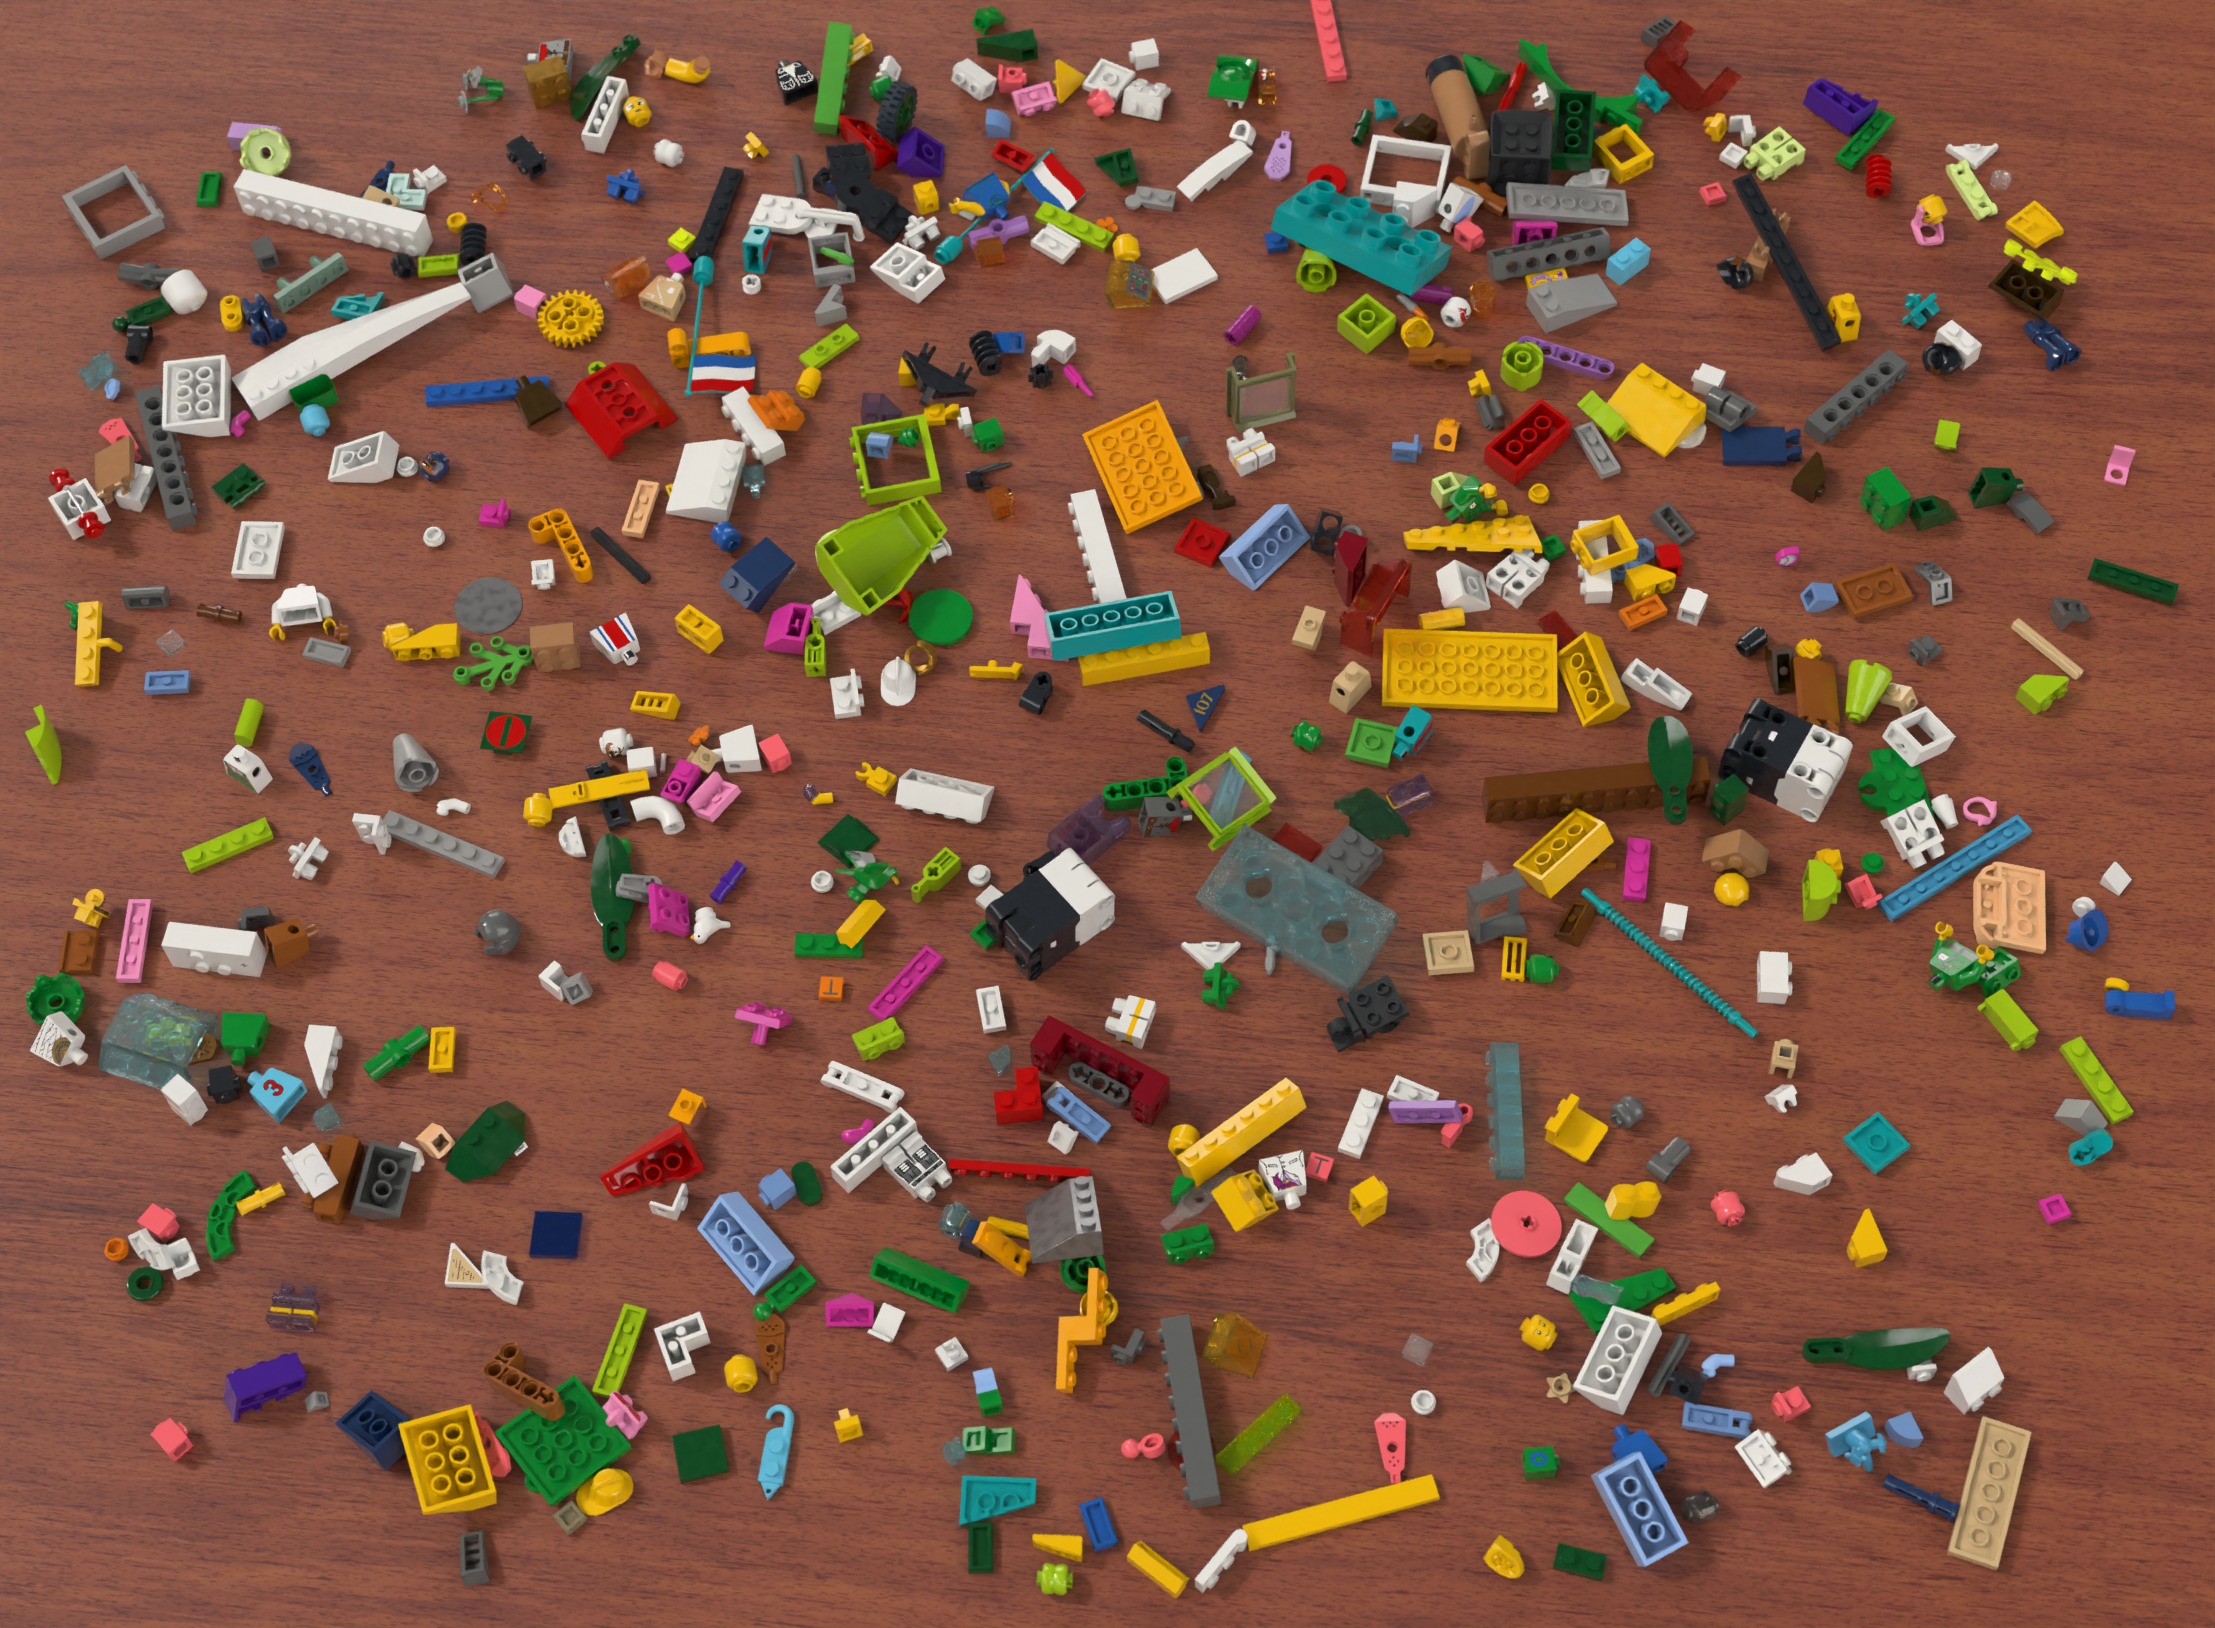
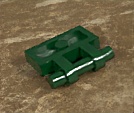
M242 463L213 485L211 489L225 504L228 503L232 509H235L237 506L245 504L246 500L253 494L257 495L261 492V488L266 483L262 478L258 480L257 475Z

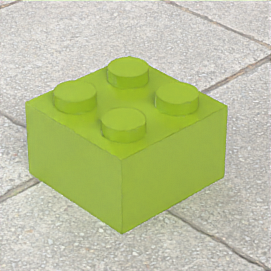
M1366 293L1338 316L1337 332L1365 354H1368L1395 332L1396 316Z

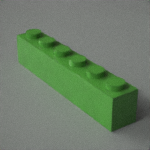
M829 22L813 132L837 135V129L840 128L839 115L840 111L844 112L845 100L842 99V95L847 94L848 83H844L845 78H849L850 66H847V61L851 62L853 52L849 47L854 45L855 33H851L852 25Z

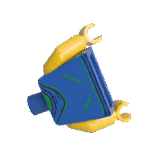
M992 172L966 188L961 199L962 201L959 198H955L953 200L954 204L949 203L950 211L953 214L966 211L980 216L984 220L995 215L998 219L1004 221L1010 215L1005 209L1010 199L1009 185L1007 182L1000 180L995 172Z

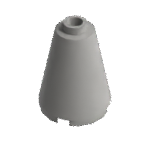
M404 733L395 737L393 740V761L396 783L402 790L408 792H419L423 790L422 787L426 785L431 786L438 778L439 770L436 762L412 735Z

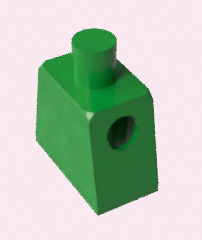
M223 1012L222 1047L227 1055H232L231 1064L244 1066L246 1056L257 1057L260 1055L271 1027L266 1014Z

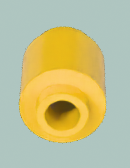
M808 367L802 372L795 388L801 397H814L822 380L821 372L814 367Z

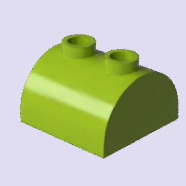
M1808 860L1802 880L1804 921H1816L1824 917L1829 910L1830 904H1837V893L1841 891V880L1837 879L1834 870L1822 861Z

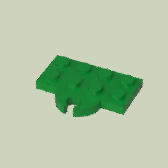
M1893 748L1870 750L1869 758L1873 770L1868 771L1861 777L1857 791L1862 792L1868 788L1873 790L1875 794L1868 795L1863 793L1860 795V801L1869 809L1885 812L1886 818L1925 800L1935 821L1919 764L1911 767Z

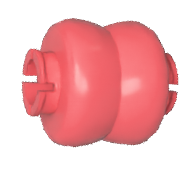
M1096 88L1088 95L1090 98L1087 100V105L1092 109L1096 117L1103 116V118H1106L1110 113L1114 112L1112 108L1115 106V101L1110 97L1106 89L1099 91V88Z
M1722 1190L1714 1195L1711 1209L1716 1214L1720 1224L1734 1226L1742 1221L1741 1217L1745 1214V1208L1740 1203L1737 1193Z

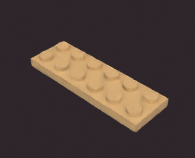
M1984 1416L1981 1418L1947 1551L1948 1555L1997 1570L2031 1431Z

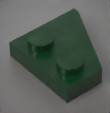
M1131 148L1094 158L1096 166L1120 188L1139 183Z

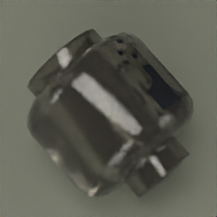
M1706 1490L1685 1495L1680 1504V1512L1683 1519L1693 1526L1714 1521L1719 1510L1717 1498Z

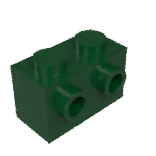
M1732 774L1724 781H1718L1713 787V794L1710 798L1711 802L1708 811L1712 818L1719 821L1723 826L1743 812L1749 788L1735 774Z

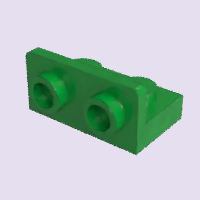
M2000 947L1993 951L1994 958L1992 960H1986V972L1976 982L1977 985L1982 987L1985 998L1997 993L2021 976L2019 959Z
M1207 1223L1161 1235L1168 1264H1181L1194 1257L1205 1258L1214 1252V1241L1211 1239Z

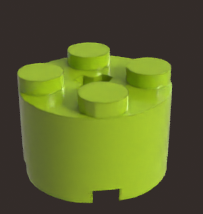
M1527 341L1525 343L1518 344V342H1513L1504 349L1500 376L1503 381L1518 391H1526L1527 388L1535 386L1540 381L1543 369L1542 350L1534 343Z

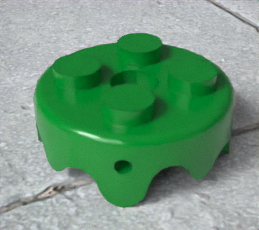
M59 973L55 977L39 975L35 979L33 988L26 993V1011L31 1019L40 1027H42L48 1015L61 1011L74 1023L81 1016L85 1008V993L76 978L73 979L64 973ZM58 999L62 1000L60 1006L51 1007L54 1001Z

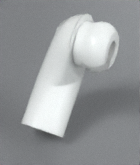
M402 1141L398 1148L417 1152L412 1171L419 1172L425 1162L421 1150Z

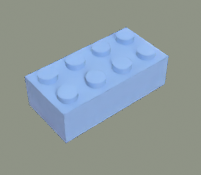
M1633 1452L1591 1475L1638 1566H1647L1688 1543L1641 1452Z

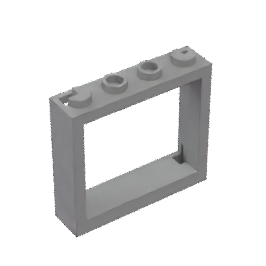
M126 165L62 196L67 210L101 260L165 229L162 221L165 217L160 208L156 210L154 199L152 196H147L148 192L143 183H138V176L134 171L130 172ZM130 183L151 215L100 240L79 207Z

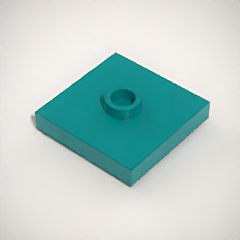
M1879 1112L1855 1128L1842 1140L1874 1175L1906 1152L1911 1146Z

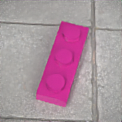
M1628 837L1622 900L1645 903L1651 840Z

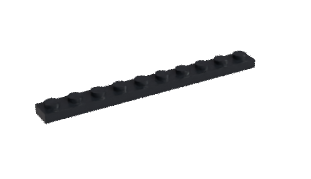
M1752 173L1732 180V185L1765 247L1768 246L1770 248L1769 254L1821 351L1841 344L1842 340Z

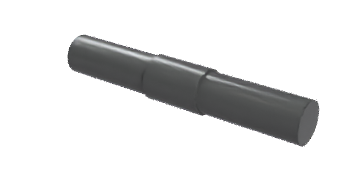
M794 154L792 155L797 197L804 198L805 191L800 156Z

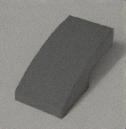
M2024 491L2007 502L2019 520L2024 518L2035 535L2055 522L2048 512Z

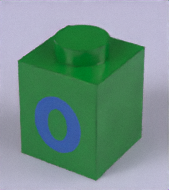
M1553 1446L1523 1449L1522 1463L1525 1480L1555 1478L1556 1470L1560 1469L1559 1455L1554 1454Z

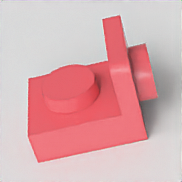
M1798 1386L1783 1394L1780 1392L1774 1394L1771 1404L1774 1413L1781 1417L1784 1423L1809 1411L1811 1408Z

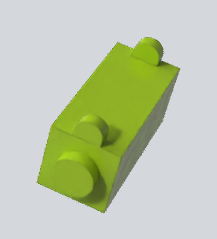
M2004 989L1984 1000V1003L1978 1006L1979 1012H1983L2009 1043L2012 1051L2016 1052L2021 1048L2028 1049L2036 1042L2035 1037L2039 1030Z

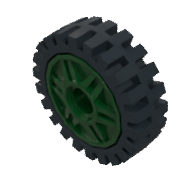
M894 81L888 87L887 93L883 96L884 100H881V108H879V115L877 116L878 122L876 127L878 128L876 130L880 137L899 142L900 137L909 131V126L912 125V119L915 117L914 112L917 110L916 105L918 104L916 87L900 81Z

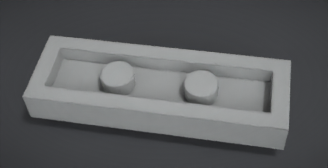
M1593 421L1575 427L1573 434L1600 479L1602 480L1620 473L1621 467Z

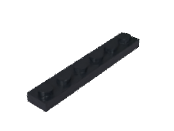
M724 167L690 253V262L695 263L701 256H707L712 259L743 180V170Z

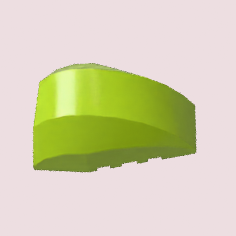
M923 495L899 503L896 506L849 521L815 546L819 570L844 605L868 616L902 590L905 583L912 577L915 570L922 564L926 556L948 529Z

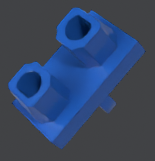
M628 169L626 173L621 172L619 178L611 175L607 176L606 181L609 183L607 194L610 197L618 199L621 190L626 192L623 199L631 204H635L639 196L644 197L645 191L641 190L640 184H636L639 182V178L635 177L634 170Z

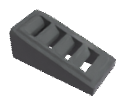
M1663 16L1642 31L1641 40L1657 49L1680 28V24L1667 16Z
M1669 502L1655 510L1649 517L1653 524L1679 546L1695 535V532ZM1677 525L1679 529L1674 531L1673 528ZM1684 531L1686 534L1680 537L1678 534Z
M484 1530L459 1535L461 1578L464 1585L472 1586L489 1582ZM479 1542L478 1545L466 1546V1544ZM480 1562L478 1564L468 1565L470 1563Z

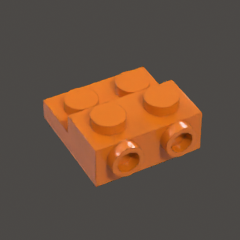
M770 390L766 396L750 395L747 400L767 429L798 431L805 421L804 413L795 406L794 399L785 391Z

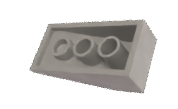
M1598 274L1545 282L1528 289L1526 306L1545 334L1617 305V301Z

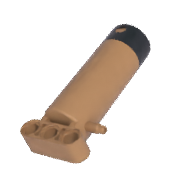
M1453 55L1437 57L1427 66L1425 75L1454 154L1458 158L1463 159L1464 173L1467 180L1488 177L1490 133L1463 63L1458 57Z

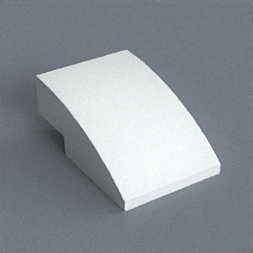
M900 243L892 246L870 266L871 270L886 284L918 304L945 280L940 266L927 261L924 254Z

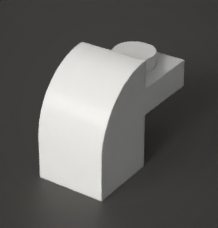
M1048 330L1037 336L1038 346L1031 353L1032 367L1038 363L1045 364L1050 357L1065 364L1076 352V338L1060 330Z

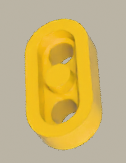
M234 295L224 297L220 302L224 328L230 332L238 331L244 325L241 302Z

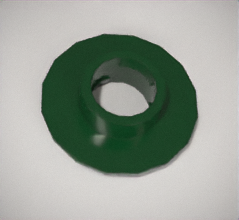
M150 1266L137 1268L127 1279V1293L136 1301L145 1302L152 1300L163 1288V1275L159 1270ZM151 1280V1285L148 1288L139 1289L141 1282Z

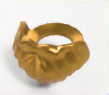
M918 640L916 645L907 649L904 660L909 663L913 671H917L919 676L931 673L936 666L937 652L930 643ZM913 650L927 652L928 664L921 666L912 664L909 658L910 653Z

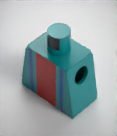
M766 225L760 227L751 226L742 241L745 272L765 274L772 253L771 229Z
M1412 705L1394 735L1396 747L1392 755L1395 758L1403 760L1407 753L1411 756H1416L1433 733L1431 714Z

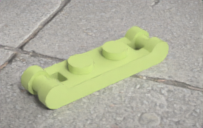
M1967 160L1959 161L1956 165L1950 164L1946 166L1947 175L1976 220L1983 219L1986 215L1992 216L1997 214L1996 204L1991 202L1972 173Z

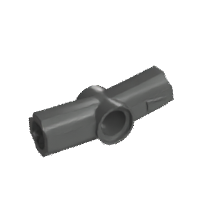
M121 263L118 269V281L137 283L144 289L155 290L157 286H162L168 277L181 271V269L160 268L153 263H147L144 266Z

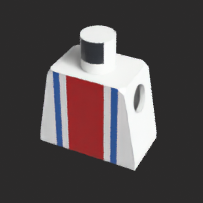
M626 613L590 631L594 646L613 664H617L622 660L627 665H633L637 662L638 657L635 653L639 652L640 647Z

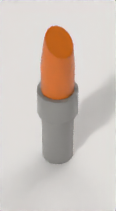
M1403 293L1397 296L1396 299L1412 314L1414 313L1417 317L1424 318L1426 321L1429 320V317L1414 301H1411Z

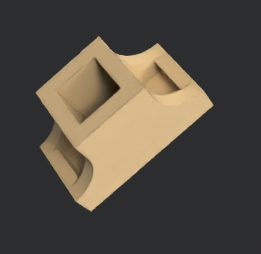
M1305 606L1292 638V644L1316 651L1322 635L1326 611Z

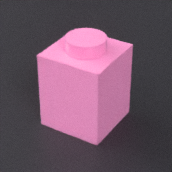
M524 285L514 297L516 309L518 312L535 320L539 319L540 306H546V295L541 291Z

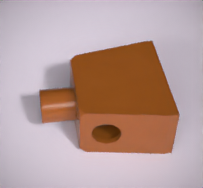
M293 919L264 929L267 953L275 967L279 969L310 951L309 940L319 936V931L314 923L303 927L299 919Z

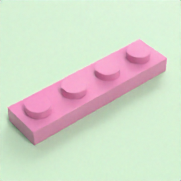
M129 899L116 974L118 983H141L153 908L151 899Z

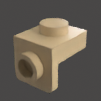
M1890 683L1879 699L1882 704L1899 707L1902 716L1910 714L1918 704L1912 687Z
M700 745L696 752L691 751L686 761L699 765L700 770L709 774L719 755Z

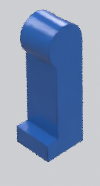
M2110 990L2105 993V1011L2117 1016L2170 1020L2175 1011L2174 991H2164L2163 994Z

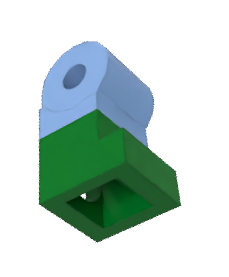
M992 1367L974 1371L973 1377L982 1417L1003 1413L1002 1401Z

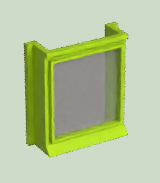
M1236 746L1166 792L1171 799L1180 794L1211 832L1214 838L1209 842L1208 846L1212 851H1215L1272 811L1270 805L1276 799V796Z

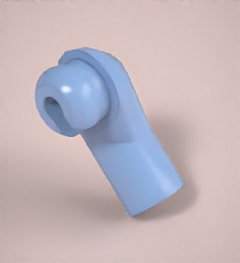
M1711 1355L1702 1363L1703 1373L1709 1375L1708 1377H1714L1716 1375L1715 1369L1718 1367H1734V1355Z

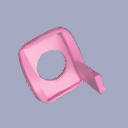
M1919 205L1915 218L1911 221V227L1917 243L1921 246L1943 243L1944 230L1942 223L1939 222L1933 226L1931 222L1923 223L1924 210L1922 205ZM1929 226L1934 229L1935 235L1933 237H1925L1921 234L1920 228Z

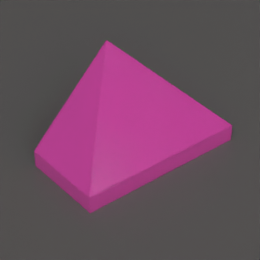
M850 1293L825 1303L826 1326L874 1325V1302Z

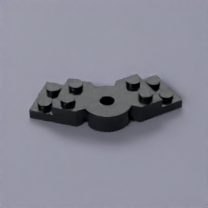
M864 143L825 146L830 182L835 186L834 202L836 207L841 212L857 214L863 227L891 245L903 232L905 226L909 224L908 218L915 214L898 204L899 199L885 189L874 188L873 183L870 181L871 167Z

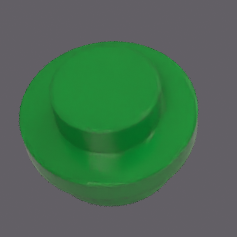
M1867 853L1862 857L1861 866L1866 873L1877 874L1883 869L1884 860L1877 853Z

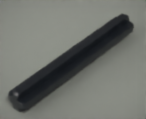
M595 527L591 530V537L641 584H646L651 579L650 574L600 527Z

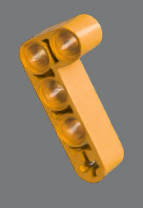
M671 329L667 333L672 365L676 368L690 367L693 339H687L686 332L683 329ZM734 332L697 338L695 356H750L749 336L745 332Z
M554 509L530 520L529 529L532 540L535 543L544 544L556 539L575 579L580 583H586L593 578L594 574L590 559L564 510Z

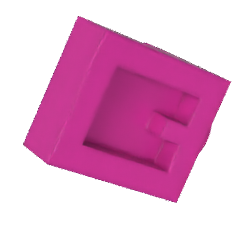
M501 499L499 505L482 504L479 517L480 526L505 528L506 520L510 519L511 514L506 500Z

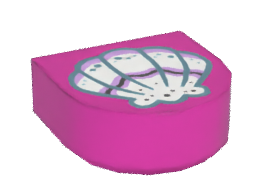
M1798 546L1784 548L1777 552L1775 556L1777 564L1779 566L1796 565L1800 553Z

